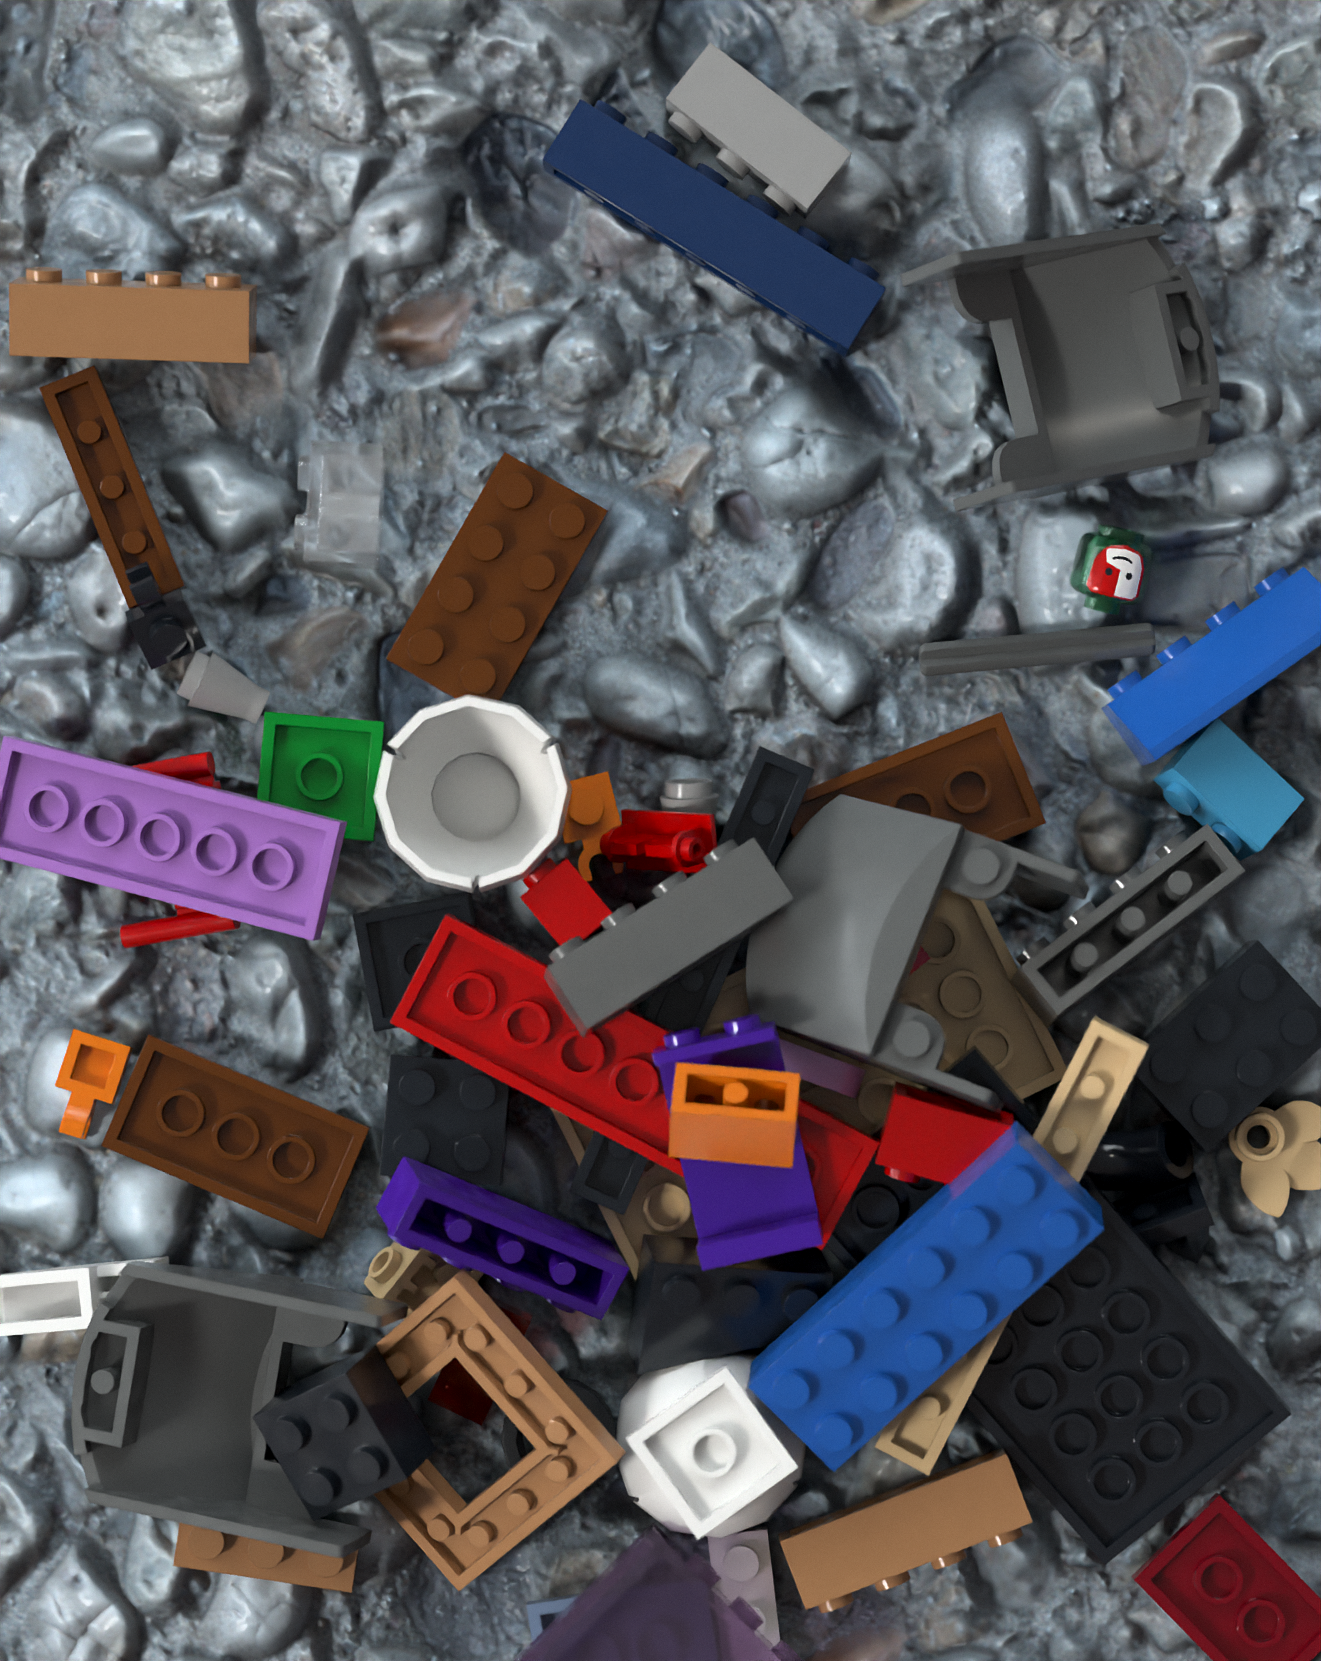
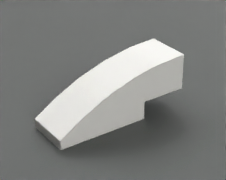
M147 1258L0 1274V1336L87 1329L98 1303L105 1300L107 1294L121 1274L119 1272L127 1263L143 1261L169 1264V1258Z

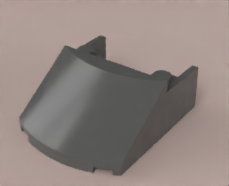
M1159 223L956 252L900 275L903 287L947 281L951 299L958 313L971 323H989L1016 439L1001 444L994 452L992 472L995 486L954 499L953 503L956 512L1027 498L1032 500L1195 462L1213 456L1216 443L1207 445L1211 414L1220 411L1219 374L1213 337L1201 297L1185 262L1175 265L1172 257L1158 238L1166 234Z
M842 794L838 795L804 825L786 848L774 868L794 900L785 912L750 933L746 961V990L750 1015L759 1014L761 1023L775 1021L777 1030L1000 1115L1004 1103L993 1091L938 1070L946 1045L943 1028L934 1017L926 1012L900 1003V997L943 889L973 900L987 901L996 899L1006 892L1014 876L1017 875L1085 900L1089 891L1087 883L1081 873L1074 869L965 830L961 824Z
M143 1261L127 1263L119 1272L121 1275L107 1294L105 1300L98 1303L83 1338L74 1375L71 1409L73 1447L75 1455L80 1454L82 1466L89 1486L84 1491L89 1503L337 1558H344L369 1544L372 1534L370 1529L321 1518L315 1521L312 1520L278 1460H275L274 1453L252 1417L287 1386L293 1344L311 1348H323L339 1340L345 1333L348 1322L381 1328L406 1318L409 1305L304 1283V1278Z

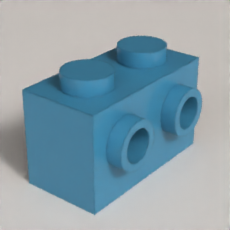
M1218 717L1190 736L1153 779L1164 790V798L1175 810L1187 816L1191 815L1202 826L1208 824L1232 855L1240 861L1261 851L1305 799Z

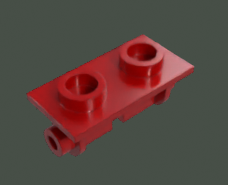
M623 809L621 810L622 825L613 827L609 832L604 833L600 839L602 854L607 856L612 862H626L627 869L698 873L707 867L703 858L717 848L714 814Z

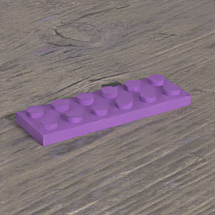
M3 736L0 750V859L312 941L321 939L347 825L346 821L14 736Z

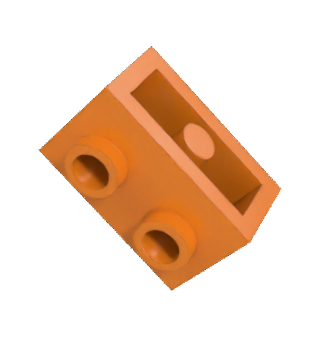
M676 1062L670 1115L669 1157L792 1168L800 1073Z

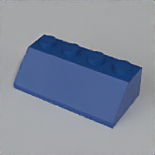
M1284 567L1280 568L1253 587L1260 597L1244 609L1240 610L1235 601H1233L1204 621L1211 632L1194 644H1191L1185 635L1157 654L1156 657L1162 666L1143 679L1136 669L1107 689L1114 700L1101 709L1142 767L1158 760L1321 645V583L1305 567L1296 571L1291 576H1289Z

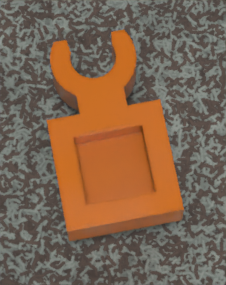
M608 771L570 781L572 793L562 835L565 844L582 840L584 850L578 860V869L586 882L593 881L589 864L594 856L602 854L600 850L602 835L609 832L613 827L621 825ZM612 862L615 874L623 873L624 864Z

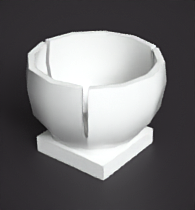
M470 694L420 709L387 743L388 746L395 750L397 755H391L385 751L382 753L373 798L389 848L426 882L471 893L474 892L478 884L480 892H484L526 878L561 840L572 793L571 783L559 744H554L550 747L555 737L519 705Z
M742 1350L643 1373L621 1400L615 1440L626 1451L617 1464L628 1495L636 1497L633 1502L670 1531L693 1534L698 1540L703 1536L722 1539L764 1523L773 1516L796 1489L798 1484L795 1481L802 1478L806 1444L748 1388L751 1362L757 1357L751 1351Z

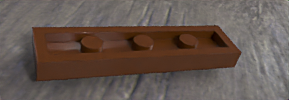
M91 366L40 387L44 402L129 609L137 607L138 604L130 590L129 585L131 584L125 571L146 561L163 595L178 588L181 590L186 589L182 574L96 366Z

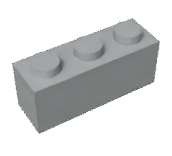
M711 42L666 98V111L672 115L668 123L680 135L692 143H696L700 138L706 141L719 152L715 156V160L725 170L740 180H743L748 174L766 188L762 193L763 198L776 210L788 217L795 211L806 219L850 163L852 152Z

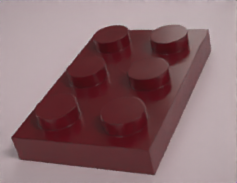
M1217 1492L1131 1576L1213 1661H1311L1321 1651V1598Z

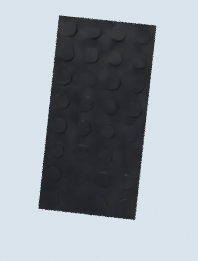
M975 1045L943 1071L993 1091L1004 1103L1002 1111L1013 1114L1014 1122L1017 1121L1033 1137L1041 1121ZM924 1087V1088H923V1089H925V1090H929V1091H932V1092H936V1093H939V1094H943V1093H940V1092H938V1091H935V1090L930 1089V1088H927V1087ZM884 1121L869 1134L879 1139ZM875 1151L826 1246L845 1268L851 1272L940 1191L944 1183L924 1177L920 1178L919 1183H909L892 1178L884 1173L885 1166L875 1164ZM1084 1172L1079 1184L1102 1206L1104 1230L1012 1312L965 1405L1104 1565H1106L1291 1415V1411L1287 1404Z

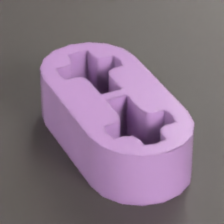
M779 1038L786 1072L800 1073V1079L856 1099L866 1070Z

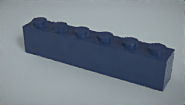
M579 100L542 159L544 171L846 358L883 299L886 288L877 283L881 275L876 270L853 257L847 263L827 252L830 246L827 240L804 226H800L797 232L776 220L780 213L764 200L751 194L746 201L726 189L729 181L709 166L699 163L695 169L675 157L678 149L659 135L648 132L645 138L624 126L628 120L627 117L611 105L598 100L593 107L584 100Z

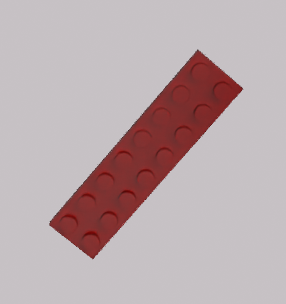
M447 913L390 1023L684 1177L680 1158L669 1157L670 1113L659 1066L654 1065L652 1057L655 1047L665 1045L663 1035L674 1031L629 1009L583 1038L544 979V974L548 967L547 964ZM798 1098L797 1120L824 1234L823 1244L815 1247L823 1250L880 1141L815 1105Z

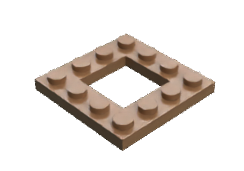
M464 1268L375 1344L407 1398L456 1357L535 1447L468 1504L428 1459L408 1479L374 1494L458 1591L467 1586L609 1470L626 1453Z

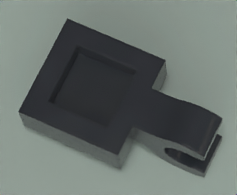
M147 561L125 571L131 584L129 585L130 590L138 604L137 607L125 611V614L151 670L206 647L203 634L180 588L163 595Z

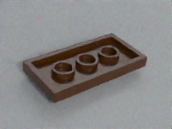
M504 452L386 657L387 661L454 699L470 694L501 701L608 515V510Z
M1000 712L807 788L791 824L790 831L794 839L797 833L818 811L840 794L961 824L965 830L998 842L1043 825L1046 821L1003 713Z
M150 1034L147 1036L101 1146L324 1239L371 1127Z

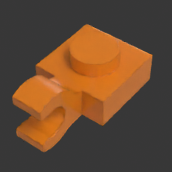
M73 1029L55 1083L56 1087L72 1091L58 1132L86 1140L97 1100L115 1105L133 1050L132 1047Z

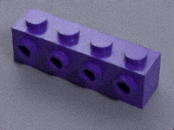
M406 1156L402 1157L376 1207L388 1228V1236L400 1245L412 1250L426 1249L440 1255L446 1262L456 1268H464L468 1272L475 1269L490 1275L508 1289L520 1293L527 1290L544 1297L550 1304L568 1313H575L577 1310L602 1321L630 1269L610 1240Z

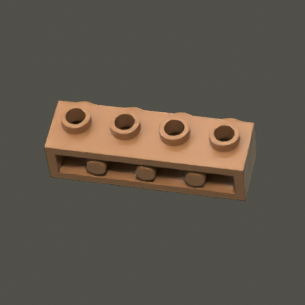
M32 267L26 268V277H19L9 283V356L249 364L256 357L257 285L241 284L240 274L209 273L205 274V283L182 282V273L150 271L145 273V281L122 280V271L91 269L86 270V279L62 278V269Z
M1001 1447L778 1534L805 1609L808 1610L818 1606L820 1613H827L853 1602L852 1592L874 1584L877 1591H884L907 1582L911 1579L908 1570L931 1562L933 1569L936 1570L960 1562L967 1557L965 1548L987 1540L990 1548L1010 1543L1023 1536L1022 1526L1033 1523L1008 1456Z

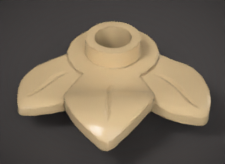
M1297 1100L1291 1101L1275 1111L1265 1107H1256L1228 1133L1229 1147L1235 1157L1242 1162L1240 1172L1241 1188L1246 1197L1262 1212L1273 1217H1281L1288 1203L1290 1188L1295 1190L1321 1189V1144L1317 1141L1321 1138L1320 1106L1312 1102ZM1255 1125L1263 1126L1268 1134L1266 1143L1259 1148H1253L1247 1141V1133Z

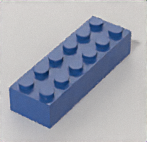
M1015 1121L1002 1136L959 1176L938 1191L751 1362L748 1388L835 1472L1104 1230L1102 1206Z

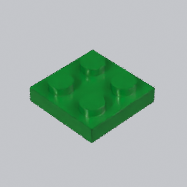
M265 712L257 799L346 821L347 825L343 839L375 842L378 811L373 797L384 748L386 723L381 721Z

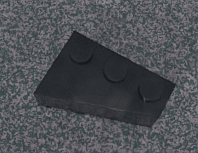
M643 1234L626 1342L637 1375L773 1343L831 1290L834 1275L821 1250L817 1247H808L702 1271L696 1248L698 1238Z

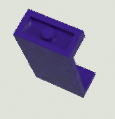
M752 1014L723 1022L725 1032L701 1037L700 1030L696 1027L663 1035L665 1045L655 1047L652 1057L654 1065L659 1066L670 1115L676 1062L786 1072L775 1021L761 1023L759 1014ZM798 1120L796 1123L792 1168L680 1158L698 1235L696 1248L702 1271L823 1244V1229Z

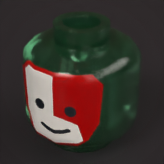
M1099 523L1097 532H1086L1080 537L1069 582L1076 592L1086 595L1084 607L1118 615L1121 604L1136 605L1143 600L1154 561L1152 549L1148 545L1143 544L1144 534Z

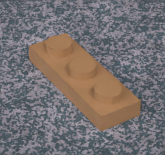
M179 1523L173 1566L352 1593L359 1549L344 1558H337Z

